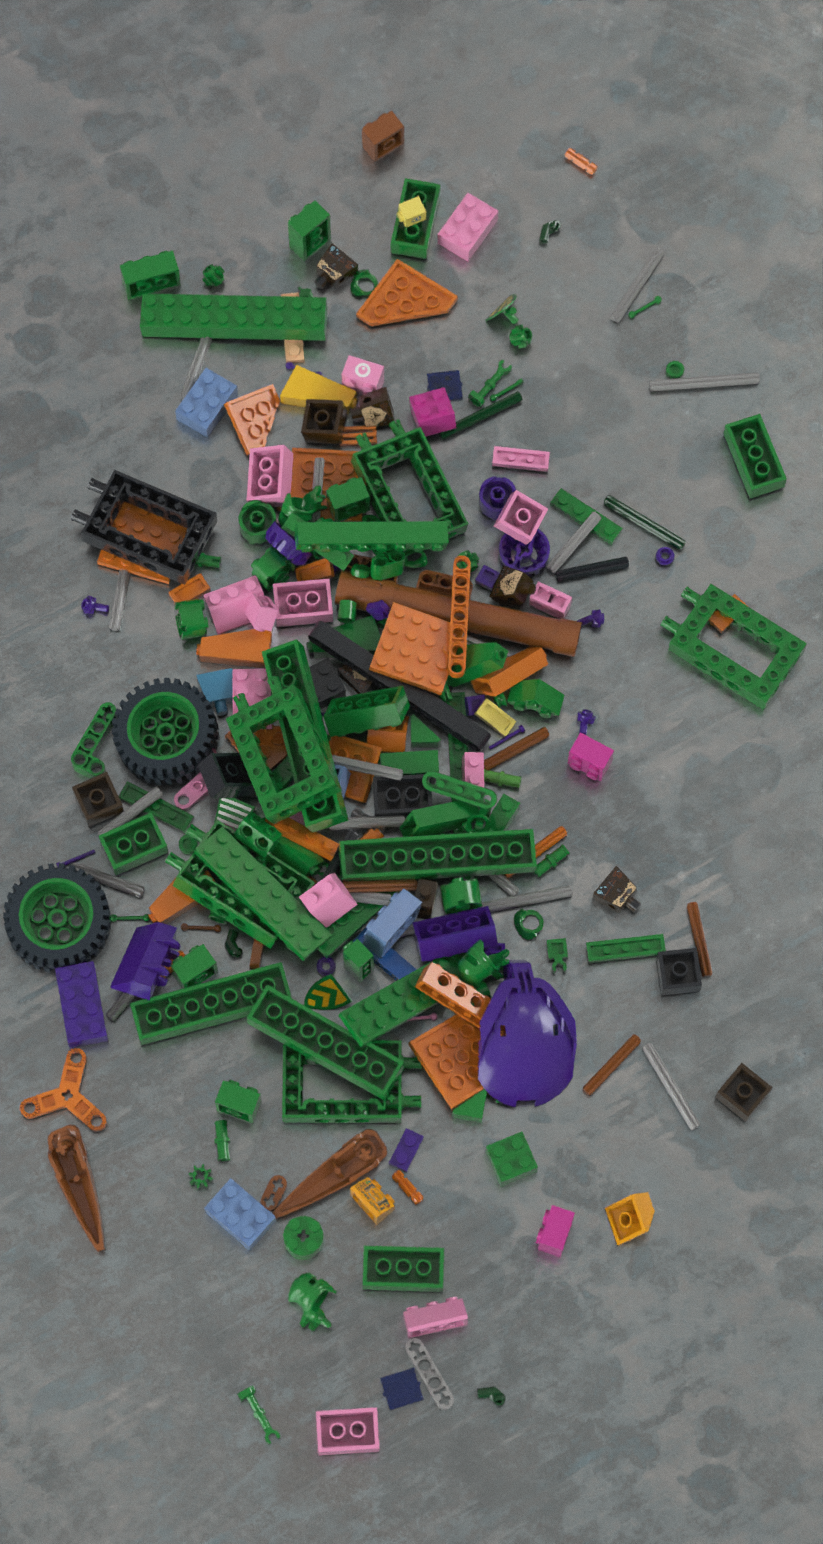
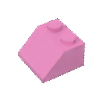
M336 873L329 874L299 897L309 912L326 928L358 905Z

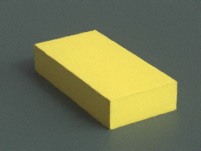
M488 698L482 702L474 713L503 737L509 733L517 722Z

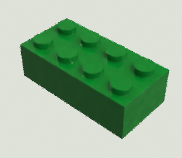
M405 178L400 203L419 196L426 210V220L406 228L404 223L400 222L396 216L391 239V253L427 259L441 195V184Z
M761 414L726 424L723 434L749 498L784 488L787 478Z
M398 686L332 699L323 718L330 737H343L354 732L359 734L365 730H379L386 726H399L402 724L410 704L404 687Z
M364 1246L363 1290L443 1292L444 1248Z

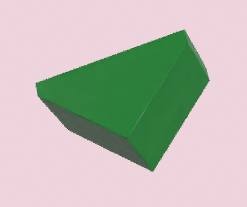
M413 714L411 716V748H438L441 745V739Z
M483 1089L452 1111V1116L456 1119L482 1123L487 1091Z

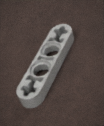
M417 1338L410 1339L406 1343L407 1355L437 1407L441 1410L450 1409L454 1404L451 1391L421 1340ZM411 1343L420 1345L418 1347L420 1355L423 1352L425 1353L424 1356L419 1357L416 1361L414 1360L417 1357L415 1351L409 1350ZM422 1360L430 1362L431 1366L427 1371H422L419 1368V1363ZM433 1377L438 1378L441 1382L440 1386L436 1389L429 1386V1380ZM443 1387L445 1388V1391H442L444 1397L450 1398L448 1401L449 1405L447 1406L444 1403H439L441 1401L439 1393L437 1396L434 1395V1393L442 1390Z

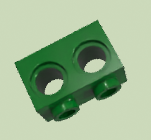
M250 812L241 821L234 834V837L263 858H266L275 849L282 836V833L275 827L265 822L253 812Z

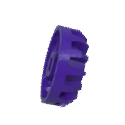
M276 521L266 531L265 539L296 566L304 565L313 555L311 552L296 550L295 537L283 530Z
M537 529L532 541L527 545L506 533L501 538L499 559L504 566L522 571L527 576L533 573L536 575L540 569L545 568L549 559L550 544L546 535L539 529ZM533 548L537 552L536 560L532 558ZM512 550L516 552L514 562L511 558ZM529 561L533 563L530 566H521L522 563H527Z

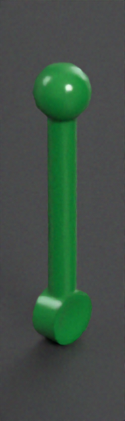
M656 296L650 303L636 311H630L629 317L634 318L636 314L653 304H660L662 298Z
M522 378L517 380L516 383L512 384L511 386L507 387L506 389L502 390L496 395L492 394L490 396V400L493 402L496 401L499 396L510 391L516 386L522 385L524 381L522 380Z
M112 914L110 920L115 923L117 920L149 921L150 918L149 914H144L143 916H117Z

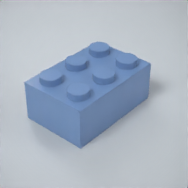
M205 368L175 410L176 419L208 438L227 411L224 404L238 396L237 385Z
M404 888L400 893L396 892L390 899L391 903L381 908L377 919H372L366 926L367 930L363 935L365 937L363 945L380 958L387 953L410 927L412 922L417 919L422 902Z
M231 1178L204 1207L206 1214L249 1251L276 1222V1217Z

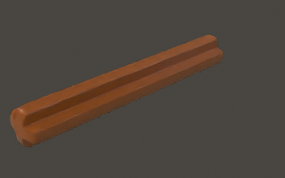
M542 727L485 759L484 769L490 770L549 737V731L546 727Z
M415 879L342 882L349 893L402 891L403 888L407 891H416L417 881Z
M691 902L687 904V909L697 948L701 974L703 977H708L713 972L698 903Z
M633 1034L584 1085L583 1091L591 1095L641 1043V1039Z

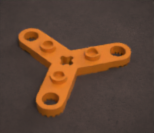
M73 1048L68 1051L59 1088L24 1099L21 1102L20 1112L25 1118L32 1119L66 1108L94 1132H100L106 1127L107 1120L105 1115L79 1093L87 1060L86 1054L82 1049ZM75 1053L82 1055V1059L78 1063L71 1061V1056ZM70 1091L73 1097L66 1101L62 1095ZM32 1103L35 1105V1110L29 1114L24 1111V1108L27 1104ZM96 1116L102 1118V1123L98 1127L91 1124V1120Z

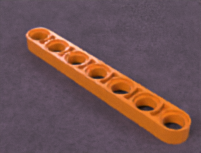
M463 555L456 557L453 563L448 673L453 678L462 677L465 674L471 563L469 558ZM463 561L467 564V567L460 569L457 567V563ZM462 578L466 581V584L459 586L456 584V580ZM461 595L466 600L463 603H458L455 601V598ZM462 613L465 618L463 620H456L454 615ZM461 630L464 635L457 638L453 635V632ZM455 647H460L463 653L455 655L452 650ZM453 665H460L462 670L454 672L451 667Z

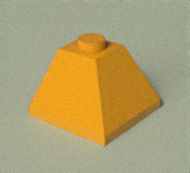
M648 1192L632 1194L605 1208L617 1245L624 1244L649 1231L654 1208Z

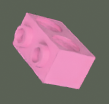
M538 581L535 593L530 596L529 605L560 619L565 618L571 607L572 597Z

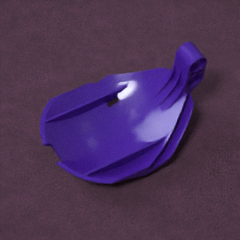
M509 960V964L503 966L504 977L507 979L499 983L480 1020L481 1039L479 1041L478 1080L490 1096L503 1104L516 1107L517 1100H535L536 1107L558 1096L573 1078L577 1047L576 1022L556 990L547 981L534 977L530 962L526 960ZM554 1024H555V1035L553 1034V1025H554ZM500 1025H505V1036L500 1034Z

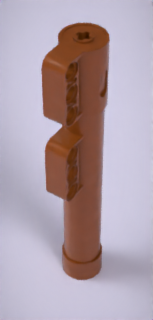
M354 554L355 556L346 570L341 571L335 595V605H339L341 600H351L357 603V610L366 611L367 604L383 600L390 608L393 602L450 622L453 575L430 570L422 571L416 588L398 584V576L384 580H374L371 576L368 578H358L351 575L352 566L363 564L371 569L372 558ZM460 578L456 580V584L464 586L466 581ZM470 581L467 632L553 650V653L575 657L582 622L564 618L555 619L471 600L473 584ZM461 595L455 598V601L458 603H463L466 600ZM456 613L454 618L456 620H463L465 616L462 613Z

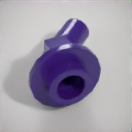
M87 596L83 599L81 608L85 614H94V610L108 612L109 605L96 603L97 598Z
M600 609L592 610L591 615L577 620V622H582V626L592 622V627L600 628L601 624H604V613H601Z
M583 709L577 713V720L581 721L579 734L581 732L587 735L588 724L594 723L596 717L592 711Z

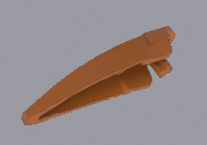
M69 1124L49 1134L48 1158L55 1171V1177L91 1243L99 1252L105 1249L97 1191L87 1158V1150L79 1128Z
M366 1129L342 1145L341 1149L329 1157L273 1211L275 1217L287 1215L355 1182L358 1177L376 1168L387 1154V1146L377 1131Z

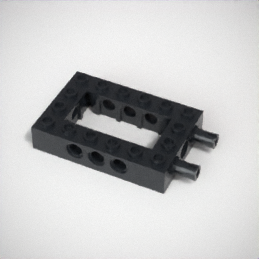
M117 470L113 471L107 484L91 478L87 489L101 494L91 515L75 509L71 516V521L84 525L81 532L83 542L185 585L217 523V513ZM124 502L187 528V534L182 544H179L174 560L169 550L157 548L148 541L147 543L134 538V535L130 534L129 536L112 527Z

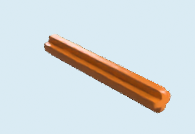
M563 826L558 827L535 844L536 858L567 836V831ZM504 874V875H505L507 878H509V877H511L513 874Z

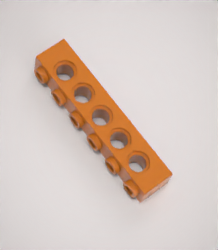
M433 962L423 969L415 985V988L480 1028V1020L491 1000L490 997L479 993L473 986L465 984L456 975L448 973L440 965ZM500 1025L501 1036L506 1035L505 1025Z

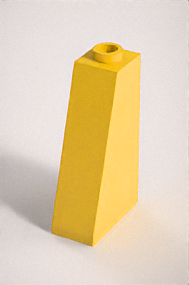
M298 365L295 366L280 394V402L282 404L305 407L306 399L343 400L347 414L358 403L355 390Z

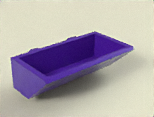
M161 922L137 927L110 987L150 1001L156 986L167 985L168 979L161 976L168 977L169 971L165 968V966H171L172 961L169 959L175 960L180 955L179 952L172 950H180L181 948L179 942L176 941L177 927Z

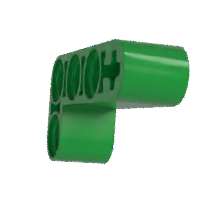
M366 515L362 519V522H381L374 515ZM388 549L384 552L372 550L375 554L372 558L370 569L372 579L384 580L403 573L405 562L403 551L397 552L395 549Z
M105 702L100 706L71 756L74 770L90 779L106 772L103 761L95 756L113 727V718L117 719L115 715L116 707L110 702ZM99 726L104 728L101 732L94 731ZM87 743H94L92 748L85 747ZM81 758L85 760V762L80 765L75 763L78 759ZM95 767L102 768L99 773L92 772Z

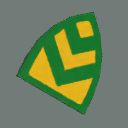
M510 295L485 320L488 321L503 312L513 325L519 321L514 315L517 309L515 307H508L513 304L517 295Z
M329 974L316 981L309 988L305 996L304 1006L312 1009L329 1010L347 1005L352 1000L335 977Z

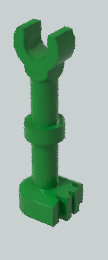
M501 360L496 373L486 380L485 386L479 393L474 390L468 395L469 402L477 407H481L485 403L484 397L490 390L496 387V383L502 376L511 372L512 365L508 368H503L504 360Z
M252 1385L237 1395L240 1401L248 1400L254 1411V1417L258 1418L266 1433V1443L271 1444L269 1435L275 1434L277 1439H280V1434L271 1427L265 1416L264 1408L261 1409L254 1396L256 1389Z

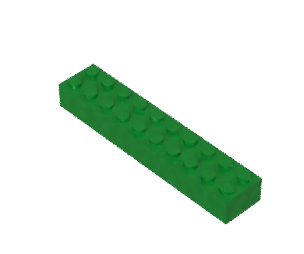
M142 293L140 330L142 337L326 341L327 299L326 297Z
M296 639L262 651L268 679L271 678L273 681L272 677L278 676L283 689L294 684L302 692L337 776L304 646ZM284 717V720H279L294 783L296 784L311 775L288 719ZM341 791L302 810L305 826L313 833L349 821Z
M533 829L339 842L341 882L419 880L535 872L537 867Z

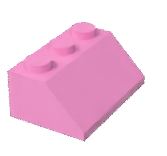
M256 576L203 595L204 604L217 635L251 623L245 614L251 594L264 595Z
M457 1297L448 1298L446 1302L438 1304V1301L429 1302L426 1304V1307L418 1308V1306L406 1308L407 1311L403 1312L408 1338L468 1324V1316L463 1299H458Z

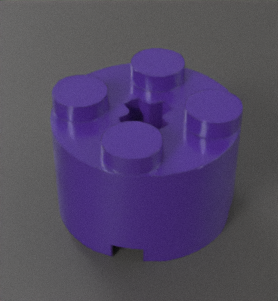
M494 476L482 483L479 491V507L487 517L495 521L498 519L509 496L516 490L513 482L505 477Z

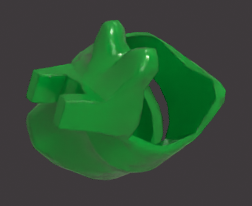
M315 486L303 498L291 497L290 493L286 494L278 517L281 527L291 513L309 522L315 512L327 509V506L321 505L326 498V495L320 494L321 486Z
M482 940L477 941L458 962L457 970L460 979L468 985L479 988L480 983L491 975L497 980L504 978L501 970L504 969L503 966L509 964V960L505 958L508 957L510 951L504 949L499 953L487 956L484 952V943Z
M308 1272L294 1279L289 1290L288 1301L291 1303L296 1302L303 1309V1315L299 1323L302 1327L305 1328L309 1322L308 1327L311 1331H314L320 1324L331 1328L332 1323L326 1318L320 1306L328 1292L336 1294L337 1291L327 1281L323 1279L316 1280V1276Z

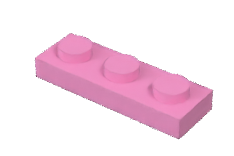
M494 446L492 466L548 472L550 452Z

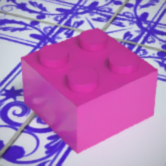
M445 387L409 397L410 410L417 428L421 427L425 437L456 429L455 413Z
M580 732L569 751L568 764L576 771L581 770L587 773L586 775L589 778L602 781L612 763L614 750Z
M554 1205L551 1206L550 1210L546 1209L542 1223L545 1227L544 1229L540 1228L536 1243L539 1244L538 1250L561 1258L575 1212Z

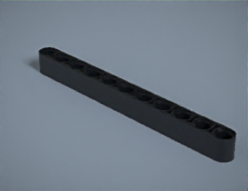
M318 621L308 635V639L313 644L381 689L403 686L411 709L471 749L481 752L491 738V734L486 729L427 690L370 671L369 667L374 655L328 624Z

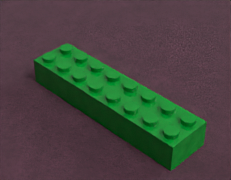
M282 962L151 997L150 1001L143 999L130 1003L141 1046L248 1017L266 985L292 998Z
M266 985L247 1017L249 1025L384 1101L404 1068V1061L372 1043L360 1047L349 1030L269 985Z

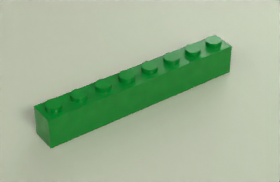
M447 521L297 522L294 528L296 550H301L302 552H311L312 550H320L321 552H329L331 550H339L340 552L376 550L384 552L388 549H395L397 552H402L406 549H414L417 552L424 551L425 549L442 551L449 543Z

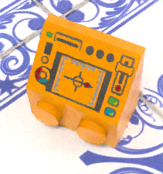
M367 1177L350 1188V1196L370 1219L378 1225L395 1210L393 1205L395 1201L389 1194L384 1195L380 1190L382 1187L375 1179L371 1180Z

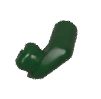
M552 220L544 224L541 229L539 242L548 243L549 235L561 228L560 221Z
M230 929L224 946L230 956L239 958L242 955V949L236 944L239 932Z
M497 1387L477 1389L478 1399L489 1397L497 1406H502L505 1403L506 1397Z

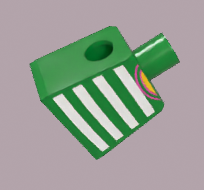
M220 798L214 823L218 819L237 831L241 821L250 812L255 814L257 807L235 798Z

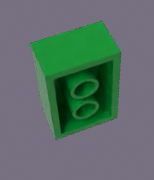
M316 200L311 204H306L298 215H293L288 221L289 247L304 262L331 240L330 214Z
M173 250L162 251L154 256H144L136 261H126L120 265L122 282L128 300L142 297V293L152 294L181 286L179 268Z
M152 812L98 836L115 876L169 853L167 844Z

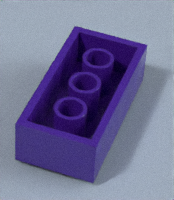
M488 906L412 922L415 942L422 962L466 953L479 940H482L484 943V949L498 945L495 924Z
M94 961L55 968L69 1048L108 1042Z

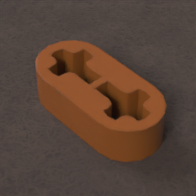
M254 939L250 970L260 968L264 945Z
M273 1176L262 1195L261 1204L270 1212H273L279 1206L287 1189V1181L283 1176ZM281 1180L283 1188L279 1187L277 1192H273L275 1189L273 1183ZM271 1195H273V1203L275 1205L266 1207V1202L264 1201L269 1200Z

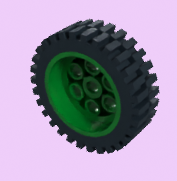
M159 678L153 679L154 685L151 686L148 681L144 682L145 688L142 690L139 686L135 687L136 694L132 695L129 692L126 695L127 702L121 700L119 705L122 710L116 709L115 715L117 719L113 718L112 721L114 726L112 728L113 742L124 765L128 767L132 774L135 773L139 779L142 780L144 777L146 782L151 784L154 779L157 785H162L163 780H165L167 785H173L172 779H176L179 784L183 782V776H186L188 780L193 778L191 774L193 771L198 775L200 773L198 765L209 754L214 753L212 749L217 750L218 744L216 740H219V733L217 731L219 726L209 701L202 692H199L197 687L193 686L191 688L190 683L186 681L182 685L180 679L174 678L173 683H171L170 678H164V683H161ZM171 714L170 718L163 719L165 715ZM187 722L186 726L179 727L181 723ZM149 724H155L153 728H147ZM171 732L169 736L163 737L164 733ZM182 740H187L184 745H179ZM154 742L152 746H146L147 743ZM171 749L170 753L163 754L165 750Z
M53 863L48 864L49 869H44L42 865L37 867L38 872L36 873L33 870L28 871L29 877L21 876L19 878L20 884L17 885L15 883L12 886L13 893H8V903L5 902V913L3 912L7 936L14 951H17L18 956L21 959L24 958L25 962L29 965L33 963L36 969L40 970L41 967H44L45 972H51V969L80 964L83 961L91 962V956L94 955L96 957L99 954V947L103 948L105 946L104 939H108V929H111V913L108 901L98 881L95 882L90 874L87 876L85 870L80 868L77 871L73 865H69V868H66L64 863H59V868H55ZM51 899L56 900L55 905H53V906H47V905H46V903H47L48 900H51ZM68 902L75 903V906L71 909L65 907ZM38 914L44 915L41 921H35L34 917ZM56 917L63 918L61 923L56 924L53 922ZM81 919L82 923L79 926H74L72 924L73 921ZM43 932H50L51 935L48 938L44 939L41 937ZM63 934L70 935L67 941L60 940Z

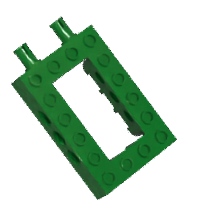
M399 419L396 420V423L393 421L389 426L395 437L374 446L371 445L366 433H362L363 436L361 434L356 436L355 439L361 451L353 454L351 464L358 478L362 477L369 493L372 507L381 522L406 521L398 509V503H395L390 493V487H387L382 477L381 469L409 458L438 516L433 521H447L448 539L466 532L468 522L421 427L406 433Z
M710 584L704 594L701 595L687 586L682 592L681 597L693 603L694 608L683 624H679L665 616L660 624L661 627L674 634L669 643L668 650L765 710L804 653L807 643L713 584ZM717 610H719L723 617L734 619L732 625L737 627L738 631L745 632L753 637L754 641L761 642L770 651L777 653L761 677H758L699 640L702 630L706 624L709 625L712 615Z
M273 676V681L271 678L267 680L273 695L250 707L244 693L238 694L239 698L235 695L233 699L239 712L226 718V721L265 817L272 824H276L342 791V788L302 692L294 684L283 689L279 677ZM284 717H287L311 776L280 791L273 779L274 774L270 771L266 762L268 759L263 754L259 745L261 742L253 733L260 729L264 730L267 728L266 726L278 720L282 721Z
M217 819L207 833L191 824L185 834L201 845L222 826L233 837L236 831ZM234 837L301 905L303 904L299 897L314 886V881L272 854L263 858ZM173 852L168 855L165 863L179 871L173 884L175 888L270 949L273 947L279 937L238 896L231 893L227 887L224 888L214 882L210 876L205 875L209 867L194 852L186 861Z
M373 1040L370 1042L404 1061L403 1069H421V1063L417 1057H404L402 1055V1040ZM283 1044V1123H401V1109L403 1107L421 1108V1095L403 1096L401 1094L402 1072L385 1101L382 1100V1103L375 1098H370V1100H354V1098H350V1100H334V1098H330V1100H314V1098H309L303 1102V1065L320 1064Z

